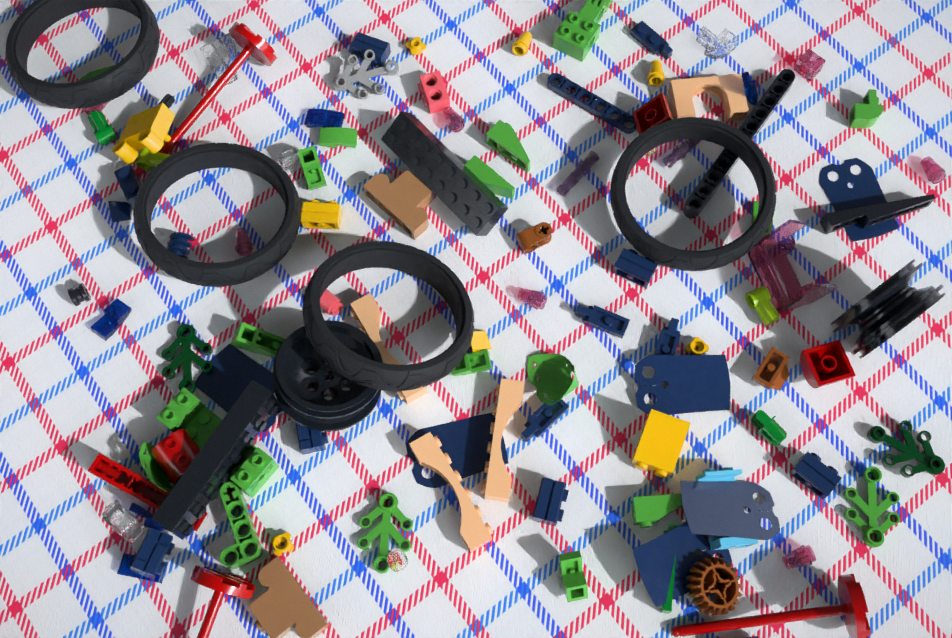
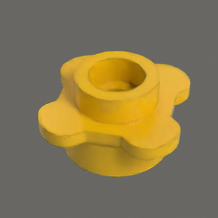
M415 37L412 41L406 43V47L410 49L411 54L419 55L426 49V44L421 42L420 37Z
M695 337L691 344L686 345L685 349L693 355H702L704 352H708L709 346L699 337Z
M285 532L283 535L272 537L271 543L275 548L274 554L276 556H281L284 552H292L294 550V545L291 544L290 533Z

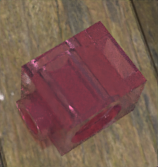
M808 49L804 54L800 53L796 58L794 70L811 81L821 71L826 60Z

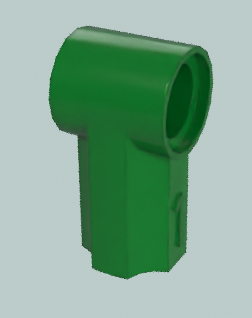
M95 110L90 113L88 119L101 146L118 139L102 111Z

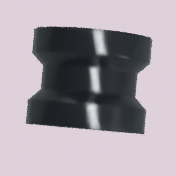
M83 283L79 284L75 289H68V294L75 306L81 305L83 301L88 302L91 300V296Z

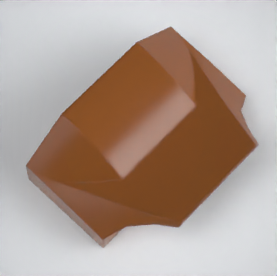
M772 347L751 380L768 390L776 389L780 391L790 375L787 367L790 357Z

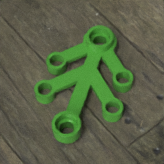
M874 466L868 467L863 471V479L867 482V503L858 495L855 488L850 487L843 492L844 498L852 501L868 517V525L858 516V511L855 508L845 510L844 518L855 523L863 532L862 538L865 544L872 548L881 546L884 542V533L890 527L900 522L899 514L891 512L886 515L885 521L878 526L877 518L891 505L899 502V495L896 492H889L877 506L876 483L881 480L882 473ZM868 473L873 475V480L868 477ZM848 491L853 493V498L849 497ZM890 495L895 498L894 502L889 499ZM849 511L853 512L854 518L849 517ZM891 515L895 517V522L890 520ZM870 534L875 536V541L870 539Z
M389 492L382 494L378 499V506L367 516L361 517L359 521L363 529H369L372 526V521L383 513L382 522L357 541L360 549L367 550L371 542L381 534L379 557L373 563L374 569L380 574L387 573L391 568L387 558L389 534L399 544L402 552H408L411 549V542L405 539L391 523V513L400 522L403 531L408 532L412 530V520L406 518L398 509L397 497ZM386 500H391V501H392L391 506H389V507L385 506V505H384L385 501H386ZM365 519H368L370 521L369 525L367 526L362 525V522ZM408 521L411 525L409 528H404L403 523ZM362 540L368 541L365 547L360 545ZM403 542L409 543L407 549L401 548ZM381 562H386L384 569L379 568Z

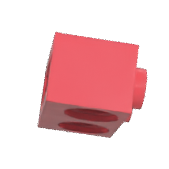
M440 70L420 75L418 89L420 94L423 93L424 95L422 98L425 108L429 109L430 114L450 109V98Z

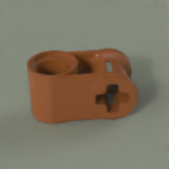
M542 222L519 232L515 238L524 254L548 244L552 237V227L550 224Z

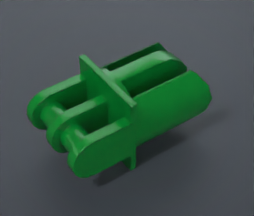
M758 410L751 418V422L759 430L756 434L760 433L773 446L779 445L787 437L786 431L774 420L776 416L771 419L764 411Z

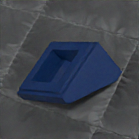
M108 201L113 223L131 220V206L128 202Z

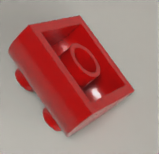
M662 92L632 112L639 135L659 123L673 120L667 99Z
M840 339L802 350L800 354V365L803 375L812 388H819L856 376Z
M180 429L162 439L152 449L151 454L175 486L201 449L185 429Z

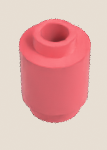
M327 289L320 298V308L328 315L336 316L343 308L341 300Z

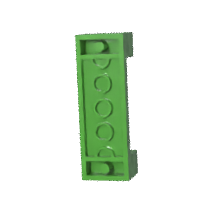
M185 387L156 417L172 432L185 429L200 449L203 448L222 421L221 418L208 409ZM253 445L249 450L245 451L241 463L233 468L229 479L253 498L279 468V465L263 450Z

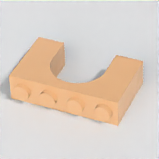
M741 74L712 75L688 79L677 78L670 81L668 93L673 119L695 117L692 98L701 93H710L717 96L723 102L727 121L745 120L749 109Z

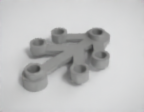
M369 49L365 51V58L357 73L350 76L353 67L359 63L357 56L352 54L348 57V64L343 73L334 77L333 86L341 92L349 90L358 95L360 99L365 100L369 96L368 91L364 88L359 89L352 84L360 82L373 89L378 95H382L385 92L384 85L381 83L377 84L369 80V78L385 73L394 76L399 72V66L397 62L390 60L386 62L385 66L366 71L371 61L375 59L374 51ZM372 53V58H367V54ZM356 58V62L351 63L350 59ZM393 64L395 68L393 70H389V65ZM343 79L345 81L344 84L339 85V80ZM382 86L383 90L378 92L377 87ZM362 91H365L366 96L361 97L360 93Z

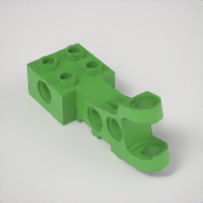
M587 0L578 14L570 10L553 35L552 48L583 62L599 38L601 25L598 23L603 14L609 9L613 0Z

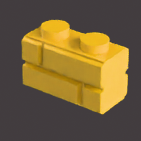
M317 200L303 202L301 213L303 228L340 230L342 218L340 203L336 201L322 203Z

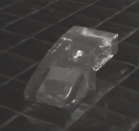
M295 147L278 154L279 160L277 164L283 168V171L288 172L298 166L299 154Z

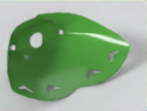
M536 354L529 357L527 363L528 377L530 382L537 388V397L542 403L554 405L578 387L575 367L565 356L560 354ZM533 361L537 364V366H536L534 369H533V366H534ZM572 371H573V373H574V378H573V379L571 378V373H572Z
M144 442L139 451V458L147 477L153 484L170 493L174 486L168 485L171 480L151 454L155 446Z

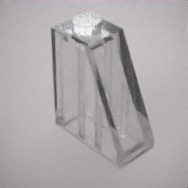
M230 33L200 47L205 61L217 79L220 78L236 58V44ZM237 72L232 76V78L227 82L226 85H229L238 79Z

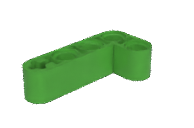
M227 482L221 486L220 496L237 544L225 548L220 554V561L229 569H237L259 559L263 550L242 490L235 483ZM231 490H234L232 492V495L236 501H233V499L229 496ZM242 507V513L239 516H234L235 509ZM244 526H248V533L243 536L240 535L241 529ZM251 545H255V552L251 555H248V547ZM235 553L236 558L234 562L228 563V556Z

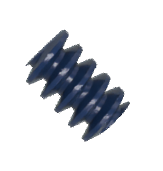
M182 232L171 233L166 248L176 255L188 259L185 255H189L190 251L186 248L192 247L190 242L194 241V237Z

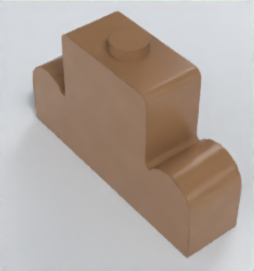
M404 171L392 183L389 182L387 175L379 173L363 185L365 195L414 240L428 228V215L424 208L432 202V193L410 171Z
M278 556L260 570L258 580L269 590L249 605V609L256 617L257 621H255V624L261 632L266 631L270 638H282L295 628L297 635L301 638H316L330 626Z

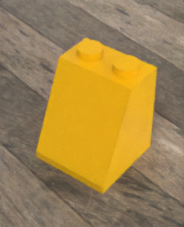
M651 409L645 420L631 464H634L637 469L647 471V469L653 471L658 477H670L675 469L691 423Z

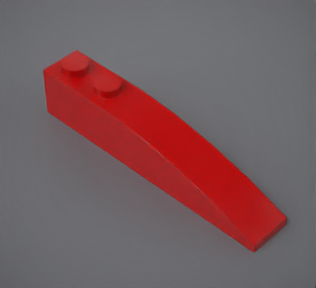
M100 453L88 469V472L156 510H158L169 495V492L162 490L151 481ZM205 512L202 518L197 519L193 525V530L198 531L208 514L207 512Z

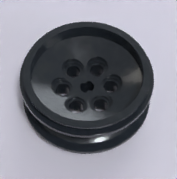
M912 260L830 324L831 326L833 324L837 325V328L832 331L834 334L843 328L859 326L858 331L860 335L854 344L856 349L851 352L852 355L860 352L859 358H863L946 295L945 292L942 294L938 292L943 288L942 284L936 288L929 286L921 289L909 286L917 270L924 265L923 263L915 267L912 263L916 260Z
M331 320L325 321L333 335L347 348L365 358L383 363L376 344L363 331L348 323ZM302 326L284 340L275 355L273 363L274 389L280 407L293 421L316 431H339L356 425L373 411L380 398L381 389H372L352 382V380L350 381L341 376L328 364H325L326 362L312 346L305 327ZM313 388V389H315V390H314V391H308L307 389ZM326 397H332L333 399H331V400H326V399H324V398H326Z

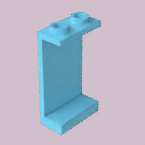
M725 467L720 469V471H715V468H708L702 470L703 473L696 476V481L735 482L734 477L742 474V470H733V467ZM708 535L711 551L744 548L758 544L757 539Z

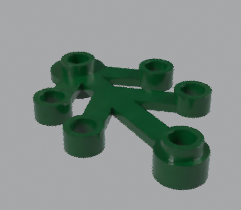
M184 324L177 329L175 341L162 351L161 355L164 360L172 361L169 366L163 368L162 375L166 379L174 378L175 370L183 362V379L179 382L178 388L181 391L183 387L191 386V389L188 391L193 394L196 390V384L192 381L191 360L199 365L206 374L213 372L214 366L210 361H205L192 351L191 343L199 347L201 353L205 356L213 353V347L209 343H204L196 336V330L193 326ZM190 332L188 336L184 337L185 333ZM182 345L183 350L175 358L174 352ZM209 347V350L204 352V349ZM170 352L171 355L166 357V354ZM206 365H210L209 369H204ZM171 370V374L166 375L167 371Z
M907 420L898 424V430L902 433L906 444L887 435L886 431L880 426H874L868 431L867 437L872 443L884 442L902 452L897 455H885L882 458V464L885 467H892L896 463L913 459L922 463L916 466L910 464L903 466L900 470L903 477L909 478L914 474L925 471L931 475H939L944 471L945 463L941 457L934 454L929 442L931 434L928 431H921L916 436L917 441L922 444L925 455L918 451L911 434L912 424ZM902 424H905L908 430L903 429ZM876 431L880 432L881 437L876 435ZM921 434L926 436V440L922 439ZM886 458H890L892 463L889 464ZM933 461L937 464V468L933 466ZM905 468H908L911 473L907 474Z

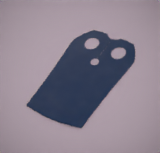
M854 158L845 160L841 165L831 164L822 168L819 179L820 185L835 211L887 202L873 169L864 161ZM853 165L860 166L862 169L861 174L854 175L851 173L850 167ZM836 172L839 175V179L834 182L830 181L827 176L828 173ZM848 183H853L854 188H849ZM894 218L862 229L860 223L846 227L845 230L851 242L875 238L900 227Z
M230 344L210 361L214 366L213 372L206 374L202 371L195 381L196 387L227 413L251 380L268 388L273 394L275 393L273 373ZM207 365L204 369H209L210 365ZM278 405L277 412L269 417L267 425L262 432H266L276 422L277 414L283 411L280 405Z
M649 355L635 365L634 380L637 381L639 386L638 391L635 393L637 407L649 414L651 409L667 415L729 410L730 377L725 355ZM646 366H651L655 370V375L650 379L645 378L642 373ZM664 381L669 383V387L666 389L662 387ZM647 393L655 394L657 401L654 405L650 406L645 403L644 397Z
M493 412L416 431L406 443L408 457L414 462L412 472L416 482L430 488H438L448 484L435 472L432 478H424L422 476V469L424 467L417 462L410 449L409 443L431 432L433 437L437 435L442 444L440 447L443 454L447 453L452 461L450 464L452 470H457L462 479L483 472L485 462L490 461L487 447L488 441L492 442L493 434H490L491 422H495L496 419L492 415ZM502 435V458L504 464H508L506 446Z
M680 481L683 509L691 534L769 540L780 532L778 517L773 513L774 502L769 491L753 482ZM754 493H761L765 498V502L763 504L756 503L753 499ZM748 507L750 513H745L743 508ZM761 518L769 519L772 524L771 529L762 528L759 520Z
M688 522L633 549L641 579L656 607L666 603L675 555L673 599L691 592V589L686 587L687 584H690V580L686 577L692 575L689 569L695 568L694 563L701 561L702 558L713 557L715 553H720L725 562L732 563L728 549L711 551L709 539H704L700 534H691ZM697 549L702 550V555L700 557H698L695 553Z

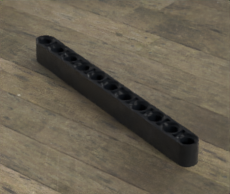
M784 69L779 73L738 129L752 141L790 90L795 79V73L792 70ZM724 148L688 197L683 209V213L687 218L694 219L701 213L740 159L730 150Z

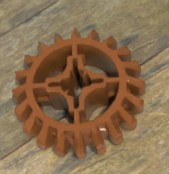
M717 557L702 558L701 561L694 563L695 568L689 569L692 575L686 577L690 580V584H687L686 587L691 589L688 596L693 597L691 603L698 605L697 610L704 611V614L713 616L726 615L728 611L735 610L734 605L740 603L737 597L742 596L739 588L743 586L738 584V580L741 577L735 575L737 569L731 568L732 563L725 562V559ZM705 593L709 595L710 599H713V602L708 599Z

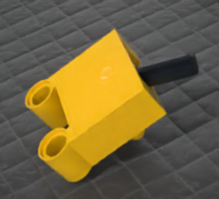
M166 94L156 106L129 118L118 143L113 148V152L125 164H130L137 158V151L146 148L152 154H155L163 147V141L169 142L171 140L167 133L175 117V114L169 109L175 102L173 96Z

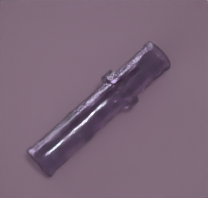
M685 140L681 145L673 148V151L663 159V163L665 166L668 165V168H671L677 161L684 159L685 155L702 140Z
M591 151L583 161L577 164L575 170L556 188L561 196L565 197L579 180L590 172V168L600 159L598 154Z

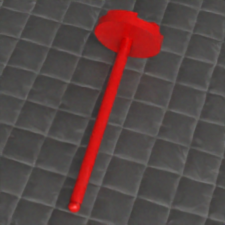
M235 22L232 25L229 33L243 50L171 135V140L163 145L161 150L158 151L159 153H170L250 55L264 65L271 66L277 59L273 54L275 52L274 49L259 34L256 36L243 23Z
M195 565L190 579L197 584L214 590L197 638L209 637L224 594L251 599L256 585L251 584L252 582L231 573L226 574L211 567Z
M854 574L838 576L837 586L840 604L673 626L671 633L674 637L840 615H843L850 638H868V636H871V629L866 616L868 608L862 587L859 582H856Z

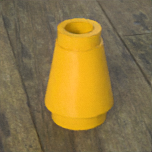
M524 31L512 44V51L515 55L524 56L527 54L532 38L530 32Z
M653 60L650 65L647 80L652 86H660L665 80L661 61Z

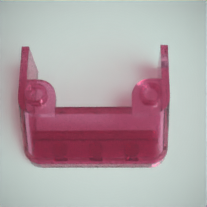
M788 220L765 235L748 252V257L761 285L769 290L771 302L777 311H788L813 303L838 288L837 284L822 283L817 286L806 284L801 287L786 255L794 250L795 240L792 235L807 225L804 221Z

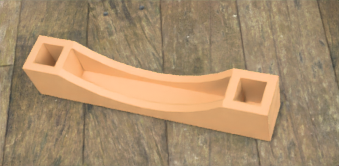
M371 293L350 303L352 310L349 312L353 320L359 321L361 325L359 329L376 344L383 363L403 365L390 355L380 338L381 312ZM427 386L407 391H396L401 400L405 399L407 404L428 393Z
M501 378L500 385H496L495 396L499 397L498 403L493 405L492 415H496L495 422H491L490 434H493L492 442L488 441L487 453L490 454V461L485 462L484 473H488L487 481H483L481 493H485L486 500L509 503L512 478L502 458L501 439L507 422L522 406L525 381Z
M431 432L409 443L410 449L418 463L439 474L454 491L461 510L460 536L470 553L492 541L491 534H493L490 525L488 522L483 523L481 519L483 514L478 505L474 506L470 499L473 497L467 487H462L460 483L462 478L457 470H452L450 466L452 461L447 453L443 454L440 447L442 444L437 435L433 437Z

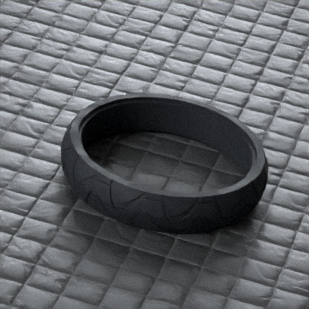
M37 0L18 16L9 31L6 42L7 66L15 83L27 95L41 103L63 109H81L98 106L125 94L146 76L157 56L160 42L159 27L154 13L144 0ZM108 7L125 10L141 20L140 34L133 49L117 65L100 75L72 83H50L28 74V55L35 41L51 25L71 14L92 8Z
M685 117L669 120L641 133L622 153L615 166L610 184V200L612 211L614 212L613 215L626 240L639 253L651 261L682 271L717 269L743 257L765 235L772 222L776 205L775 177L769 161L762 150L740 130H736L733 126L702 117ZM682 139L704 140L730 150L745 163L756 182L759 194L757 218L739 238L715 249L689 251L677 249L659 242L646 233L636 222L627 204L625 185L631 170L646 153L662 144Z
M206 143L192 146L191 148L188 147L172 154L160 162L148 174L135 199L133 210L134 229L138 242L141 244L146 255L159 269L164 270L168 275L194 285L206 287L232 286L263 275L285 257L295 242L299 231L301 205L297 190L289 175L283 171L280 165L265 154L238 144ZM210 168L240 169L263 178L277 190L286 207L285 216L275 236L256 252L229 262H197L180 257L165 248L151 231V218L154 207L166 189L179 179L200 170Z
M389 241L355 244L329 257L316 269L310 278L304 293L302 306L306 334L320 357L333 370L350 381L352 380V382L384 391H407L421 388V386L424 387L439 381L452 372L464 358L471 345L474 331V311L464 285L447 265L421 249ZM364 268L400 270L425 281L444 298L455 320L456 338L443 353L424 362L394 365L373 361L353 352L333 335L323 318L320 298L331 283L349 272Z

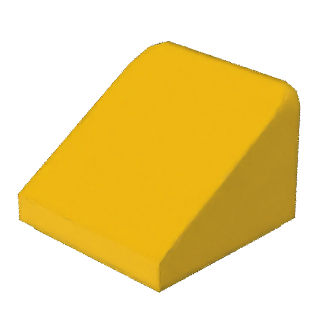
M473 331L470 345L472 353L491 349L486 331Z

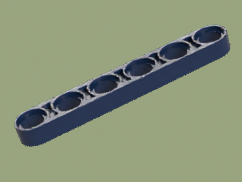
M558 73L549 75L547 86L551 91L626 134H631L636 130L637 126L632 115ZM557 79L560 83L553 85L550 81ZM566 88H573V89H574V92H573V93H567V92L565 91V89H566ZM586 96L589 100L583 102L580 100V97ZM602 105L604 109L596 110L594 106ZM611 113H616L619 117L617 119H612L609 115ZM632 122L634 126L628 128L624 125V123Z

